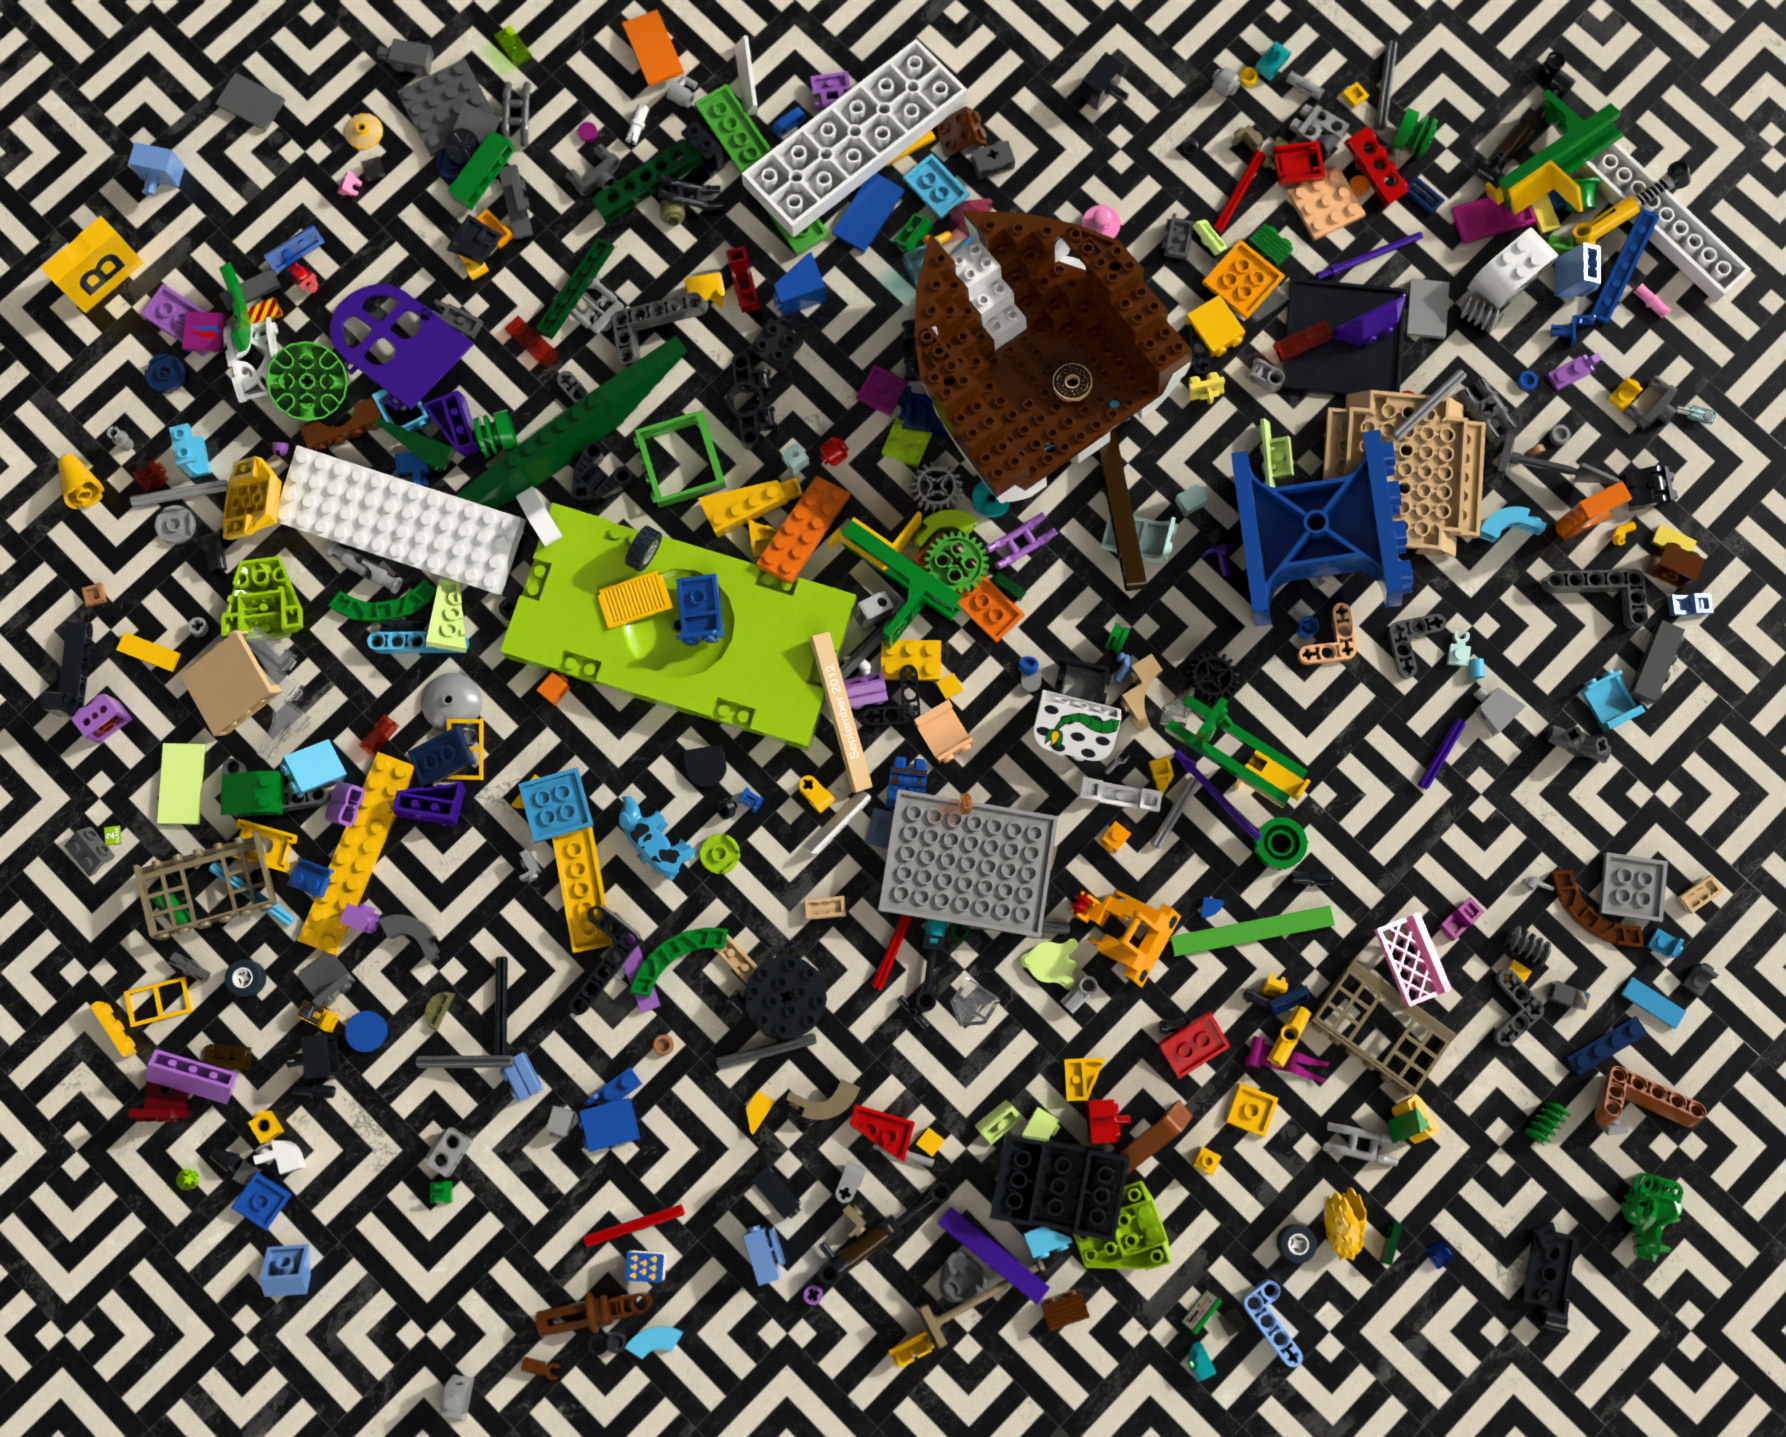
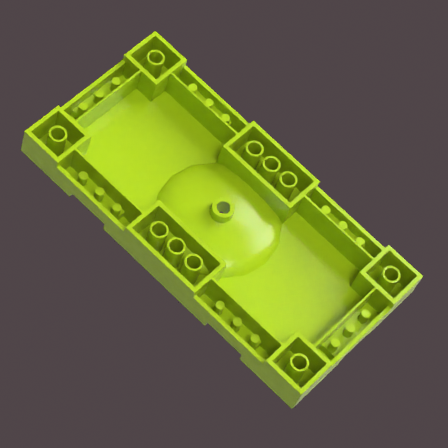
M552 503L549 515L563 537L547 547L539 539L522 596L520 595L500 649L505 658L540 669L557 672L618 691L627 696L692 716L703 717L809 751L826 697L809 637L829 631L838 660L857 604L856 594L800 577L799 579L795 578L790 585L756 567V564L662 536L660 546L652 561L645 570L639 572L625 564L626 554L636 535L640 532L639 530L612 523L608 519ZM657 570L658 575L663 576L673 608L608 630L597 598L600 595L598 590ZM717 574L724 638L718 639L719 642L717 643L699 641V645L695 646L682 644L681 641L676 639V635H679L681 630L675 629L676 625L681 623L676 579Z

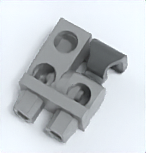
M1305 104L1299 114L1306 119L1303 123L1295 118L1290 124L1289 129L1296 134L1295 140L1298 142L1319 141L1320 147L1323 145L1325 149L1323 158L1327 159L1346 135L1350 124L1323 110L1319 105L1313 108Z

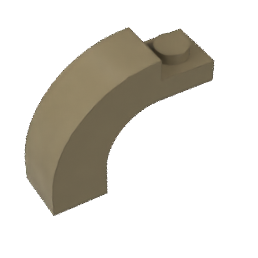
M841 1079L834 1095L824 1102H812L792 1092H789L786 1100L790 1101L789 1106L798 1110L801 1107L805 1108L802 1117L824 1120L838 1116L847 1110L857 1097L860 1087Z

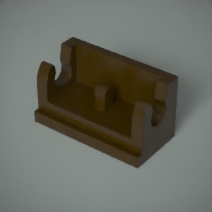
M209 1044V1046L205 1047L202 1063L218 1068L249 1070L252 1047Z

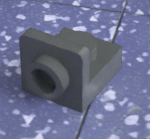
M1707 963L1694 964L1681 985L1697 996H1702L1712 979H1717L1719 975Z

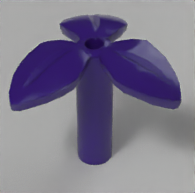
M1223 543L1210 547L1204 552L1202 558L1210 553H1216L1222 575H1230L1225 555L1229 549H1235V546L1231 543Z

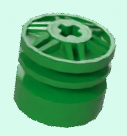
M1407 108L1390 146L1402 151L1408 143L1411 145L1409 154L1412 155L1417 147L1419 150L1416 157L1421 158L1431 145L1436 133L1438 120L1433 118L1428 126L1426 124L1429 116L1426 115L1420 123L1418 122L1419 112Z
M507 409L494 412V422L492 423L487 415L483 416L484 425H482L479 417L473 419L476 441L485 458L491 457L490 447L494 454L498 455V445H502L505 452L512 451L518 446L514 427Z

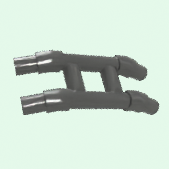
M505 82L502 93L501 136L510 141L509 125H520L521 146H529L528 124L531 83L524 82L521 93L522 100H511L512 83ZM510 108H521V117H510Z

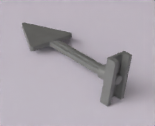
M1507 434L1496 477L1504 478L1509 464L1518 465L1519 463L1563 474L1575 475L1574 482L1617 484L1620 482V479L1583 462L1576 469L1572 466L1513 452L1515 435Z

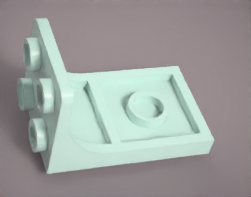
M1109 513L1101 549L1117 553ZM1133 515L1142 559L1162 564L1164 559H1168L1172 551L1173 542H1170V540H1173L1177 531L1178 524L1175 523L1176 518L1171 517L1169 521H1154Z

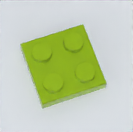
M896 417L883 447L882 455L918 468L932 436V431Z

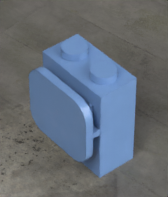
M1582 243L1555 260L1554 296L1572 299L1575 296L1584 297L1598 289L1601 283L1600 246Z
M760 1224L748 1228L743 1238L758 1285L760 1286L779 1279L781 1273L778 1263L780 1266L784 1265L785 1258L775 1227L769 1229V1234L766 1227L761 1228Z

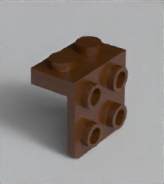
M964 106L935 126L946 157H951L971 145L976 147L988 146L986 142L987 135L981 127V117L977 111Z

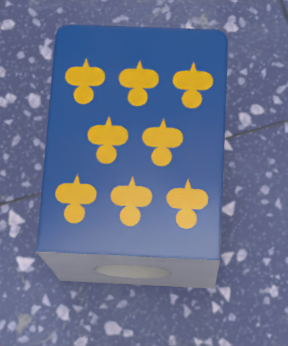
M628 1251L625 1281L661 1283L665 1280L667 1253Z

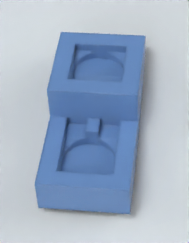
M1693 593L1691 595H1670L1667 597L1670 616H1693L1713 613L1711 594Z

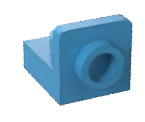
M1656 928L1646 947L1670 959L1680 955L1683 950L1682 944L1684 940L1681 938L1676 939L1661 929Z

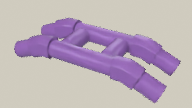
M1043 511L1009 534L984 547L986 553H990L1002 548L1006 544L1012 552L1009 556L995 563V567L998 570L1013 564L1016 560L1044 545L1058 534L1055 528H1052L1035 539L1030 532L1031 529L1047 518ZM1023 534L1029 544L1019 550L1013 540Z

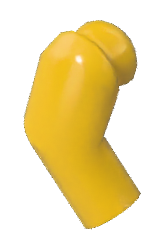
M1631 521L1615 527L1612 542L1615 545H1623L1626 542L1624 540L1626 533L1636 530L1635 523Z

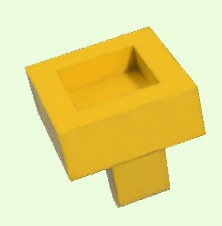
M1271 973L1262 987L1261 994L1276 999L1286 993L1288 983H1286L1284 977L1281 980L1274 979V974Z

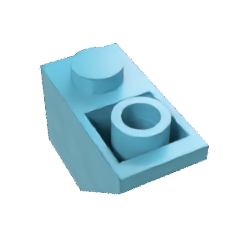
M1038 1226L1023 1232L1032 1257H1037L1038 1260L1050 1256L1049 1252L1052 1250L1063 1251L1069 1248V1243H1072L1069 1236L1047 1227Z

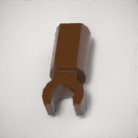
M525 1357L521 1371L539 1376L545 1374L547 1378L556 1380L558 1376L551 1373V1368H560L561 1365L556 1362L546 1364V1361Z

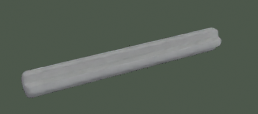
M1462 369L1455 372L1393 431L1392 436L1397 441L1401 440L1466 378V373Z
M219 480L134 495L130 497V503L133 507H140L225 492L228 488V481Z

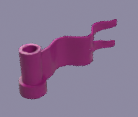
M1253 1036L1249 1055L1245 1058V1065L1254 1068H1260L1261 1065H1265L1276 1070L1291 1072L1310 1080L1325 1082V1078L1306 1071L1297 1065V1062L1327 1067L1329 1062L1316 1060L1297 1052H1291L1284 1067H1278L1267 1060L1273 1046L1264 1044L1265 1039Z

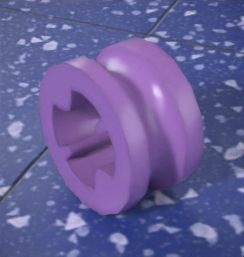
M810 1285L805 1289L804 1299L808 1304L816 1305L821 1301L823 1292L819 1286ZM810 1289H813V1291L816 1289L819 1292L817 1300L813 1301V1298L812 1300L808 1298Z

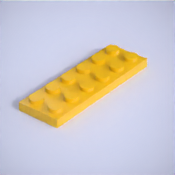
M593 827L552 838L572 952L579 953L613 946V939L592 924L587 917V912L591 907L598 904L607 907ZM595 909L594 917L601 920L603 917L602 911Z

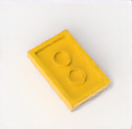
M883 640L881 642V672L883 673L884 680H900V669L907 664L913 665L917 669L918 681L941 680V640H897L891 649L884 645ZM906 668L903 676H906L907 680L911 681V675H914V671Z

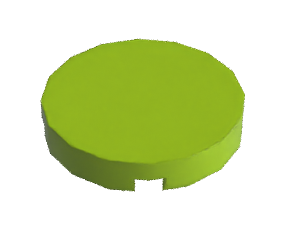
M726 834L711 835L706 838L700 848V860L703 866L715 874H726L732 871L740 859L738 844L732 837Z

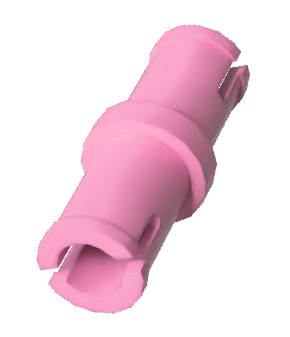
M1643 283L1634 290L1633 293L1646 303L1645 306L1655 311L1661 319L1671 310L1658 298L1657 294L1654 295Z

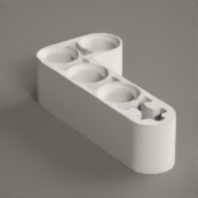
M533 486L516 496L526 517L545 547L563 537Z

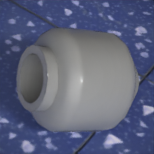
M1228 67L1223 68L1221 71L1217 69L1211 78L1213 80L1212 88L1224 97L1233 96L1241 84L1239 82V75Z

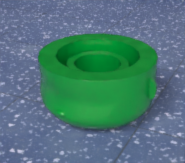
M1284 817L1273 818L1267 821L1258 829L1262 837L1257 842L1254 839L1252 840L1255 853L1261 863L1278 871L1288 869L1300 862L1306 853L1307 844L1309 843L1303 828L1294 820ZM1274 835H1283L1288 840L1289 847L1285 853H1278L1272 848L1271 840Z

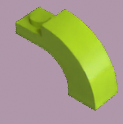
M950 509L936 512L922 522V527L925 531L922 529L916 534L915 547L921 551L940 532L953 531L958 534L961 531L962 537H965L967 533L970 534L978 526L979 520L961 510Z

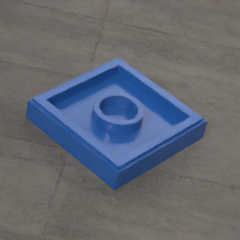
M257 1171L231 1208L262 1229L267 1230L292 1194Z

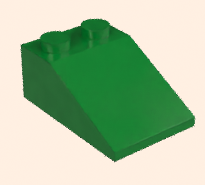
M279 771L222 774L220 815H283L284 775Z

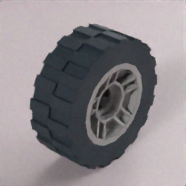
M648 525L644 526L629 547L625 564L639 572L645 570L660 546L662 533Z

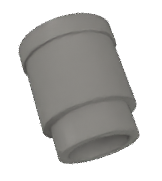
M682 76L678 82L675 81L671 84L666 98L682 107L689 108L694 101L695 94L691 93L684 86L687 85L692 89H696L698 83L687 76Z

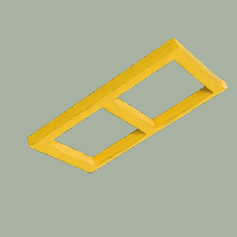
M483 718L447 719V731L452 729V723H479V747H469L470 751H479V775H450L447 779L482 781Z
M186 976L124 991L131 1028L193 1012ZM181 981L186 1009L163 1014L158 987ZM153 989L158 1016L135 1022L130 994Z

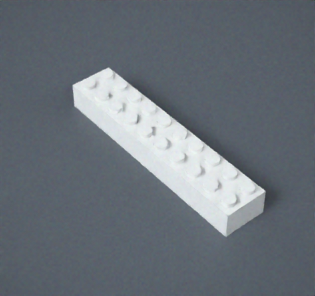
M1617 142L1576 169L1583 178H1599L1600 184L1595 189L1613 206L1628 196L1632 197L1636 193L1640 194L1641 190L1645 191V187L1649 188L1650 184L1654 185V182L1657 181ZM1666 190V193L1662 192L1661 196L1657 195L1656 199L1653 198L1652 202L1648 201L1647 205H1642L1643 209L1660 215L1649 240L1716 303L1751 268ZM1639 213L1628 219V221L1634 224Z

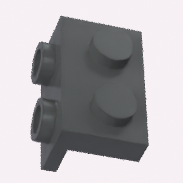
M1173 213L1171 219H1167L1165 230L1168 231V236L1163 238L1162 248L1165 249L1164 256L1187 260L1194 221L1176 218L1177 214Z
M92 827L76 831L65 845V848L88 876L95 875L106 861L112 860L115 857Z

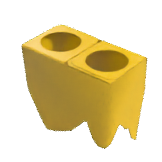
M721 272L684 278L686 294L697 292L707 302L712 300L722 309L724 295L726 296Z

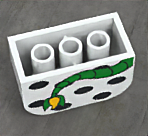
M1531 227L1487 263L1473 278L1467 289L1481 303L1486 302V308L1490 305L1493 306V313L1497 309L1501 310L1547 271L1559 255Z
M1043 690L1035 718L1034 736L1041 747L1053 751L1055 755L1073 756L1072 758L1078 761H1084V759L1099 761L1106 758L1114 748L1121 723V709Z

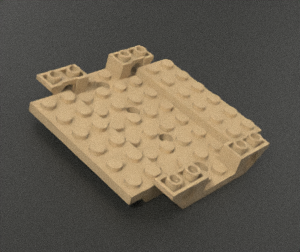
M1367 390L1347 394L1345 409L1328 407L1322 480L1341 478L1352 474L1363 460V432L1380 430L1381 442L1392 441L1395 453V476H1388L1387 482L1398 480L1399 485H1406L1409 490L1407 494L1401 493V514L1392 515L1393 521H1405L1407 533L1406 548L1415 549V554L1456 557L1457 537L1455 536L1478 538L1480 536L1486 422L1468 421V418H1463L1464 405L1450 397H1445L1401 440L1397 441L1392 436V433L1407 419L1403 414V410L1409 409L1413 413L1431 395ZM1408 447L1411 455H1403L1401 448Z

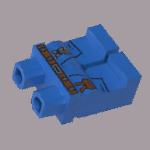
M896 756L893 767L891 766L886 808L894 809L897 789L926 794L927 770H925V759H914V767L911 769L905 768V757Z

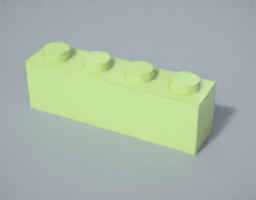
M1036 1107L1021 1135L1049 1139L1051 1135L1055 1136L1060 1128V1125H1058L1059 1119Z

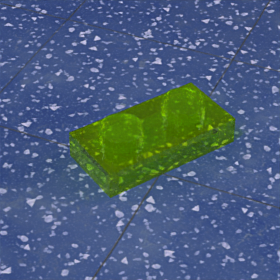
M510 25L494 35L516 67L532 57L530 51Z

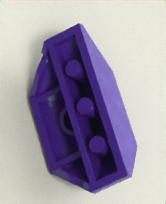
M1403 294L1336 327L1331 334L1332 337L1361 346L1365 343L1367 345L1372 344L1381 335L1384 337L1394 332V328L1399 321L1406 297Z

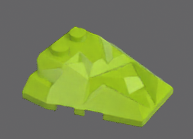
M275 556L240 561L232 583L234 585L232 594L228 595L227 598L228 606L226 612H223L221 617L222 638L226 639L227 635L234 630L248 631L249 634L244 639L247 643L289 638L291 633L301 630L303 628V609L281 557Z

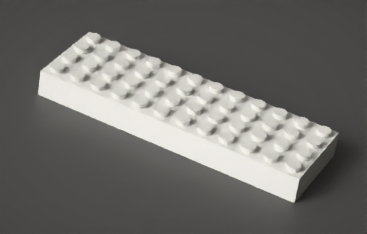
M915 39L742 173L743 186L792 237H795L937 126L947 116L965 104L967 89Z
M297 445L279 499L276 522L503 595L526 519Z

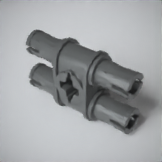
M1485 377L1481 381L1478 380L1474 383V386L1483 397L1482 401H1476L1468 387L1457 394L1466 406V413L1470 415L1473 421L1486 422L1485 436L1489 443L1500 437V434H1498L1491 423L1492 419L1499 421L1505 433L1517 427L1507 413L1508 407H1505L1498 396V392H1493ZM1492 408V409L1490 410V412H1489V411H1486V412L1484 411V412H1482L1484 409L1486 410V409Z

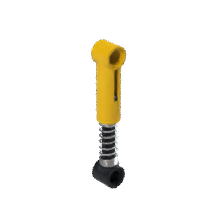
M1681 160L1673 162L1669 165L1666 175L1659 178V182L1655 181L1654 185L1650 184L1649 188L1645 187V191L1641 190L1640 194L1636 193L1635 196L1626 197L1588 223L1584 222L1576 225L1573 229L1576 246L1582 243L1595 245L1597 239L1639 213L1642 205H1647L1648 201L1652 202V199H1656L1657 195L1661 196L1662 192L1666 193L1667 189L1670 190L1673 187L1681 189L1688 186L1691 182L1688 164Z

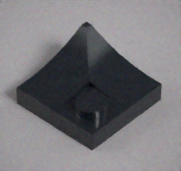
M468 214L449 243L447 251L464 256L482 266L501 240L502 234Z

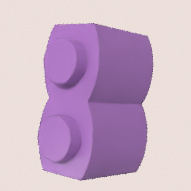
M338 782L332 793V801L326 809L325 820L351 827L357 817V808L364 798V789L353 784Z

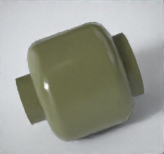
M663 199L660 203V218L662 222L669 226H677L685 219L684 204H674Z

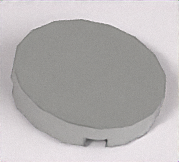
M178 505L164 508L155 520L157 535L163 541L174 545L188 541L196 528L193 514L188 509Z

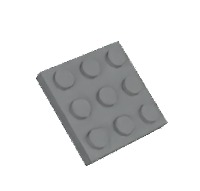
M1609 852L1604 853L1599 913L1663 922L1668 861Z

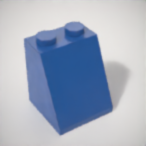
M812 252L807 253L774 284L773 301L776 310H780L782 316L826 301L825 285Z

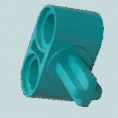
M1275 41L1258 61L1254 69L1270 81L1286 63L1291 52Z

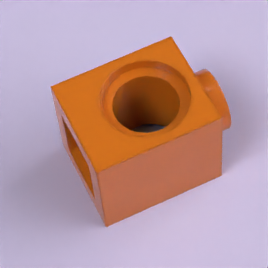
M552 672L539 686L537 691L555 706L570 689L567 684L569 680L560 673L556 675Z

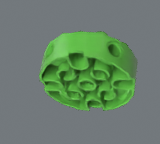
M303 341L289 344L275 354L267 367L265 383L268 396L278 410L293 419L312 421L323 419L337 410L346 396L348 380L345 367L335 353L322 344ZM305 376H308V379L312 380V383L308 384V387H305V384L301 383V380L304 379Z

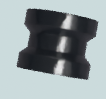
M511 598L504 599L499 605V612L508 621H511L517 604Z

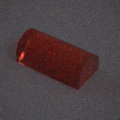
M384 714L360 742L359 746L374 757L399 728V725Z

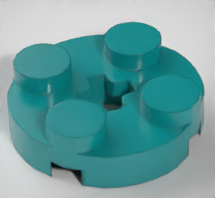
M981 481L976 485L972 493L974 510L985 518L1001 517L1008 511L1010 502L1002 504L996 497L995 503L992 501L987 502V495L993 494L985 483Z

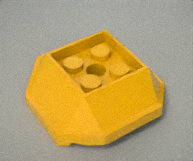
M254 456L233 463L222 521L224 539L233 540L251 536L260 529L276 524L282 481L260 457Z

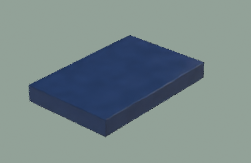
M456 726L407 751L412 765H414L419 783L423 788H427L475 763L461 726Z

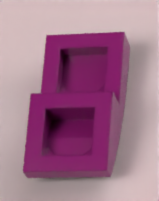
M1469 897L1438 927L1451 941H1454L1484 911Z

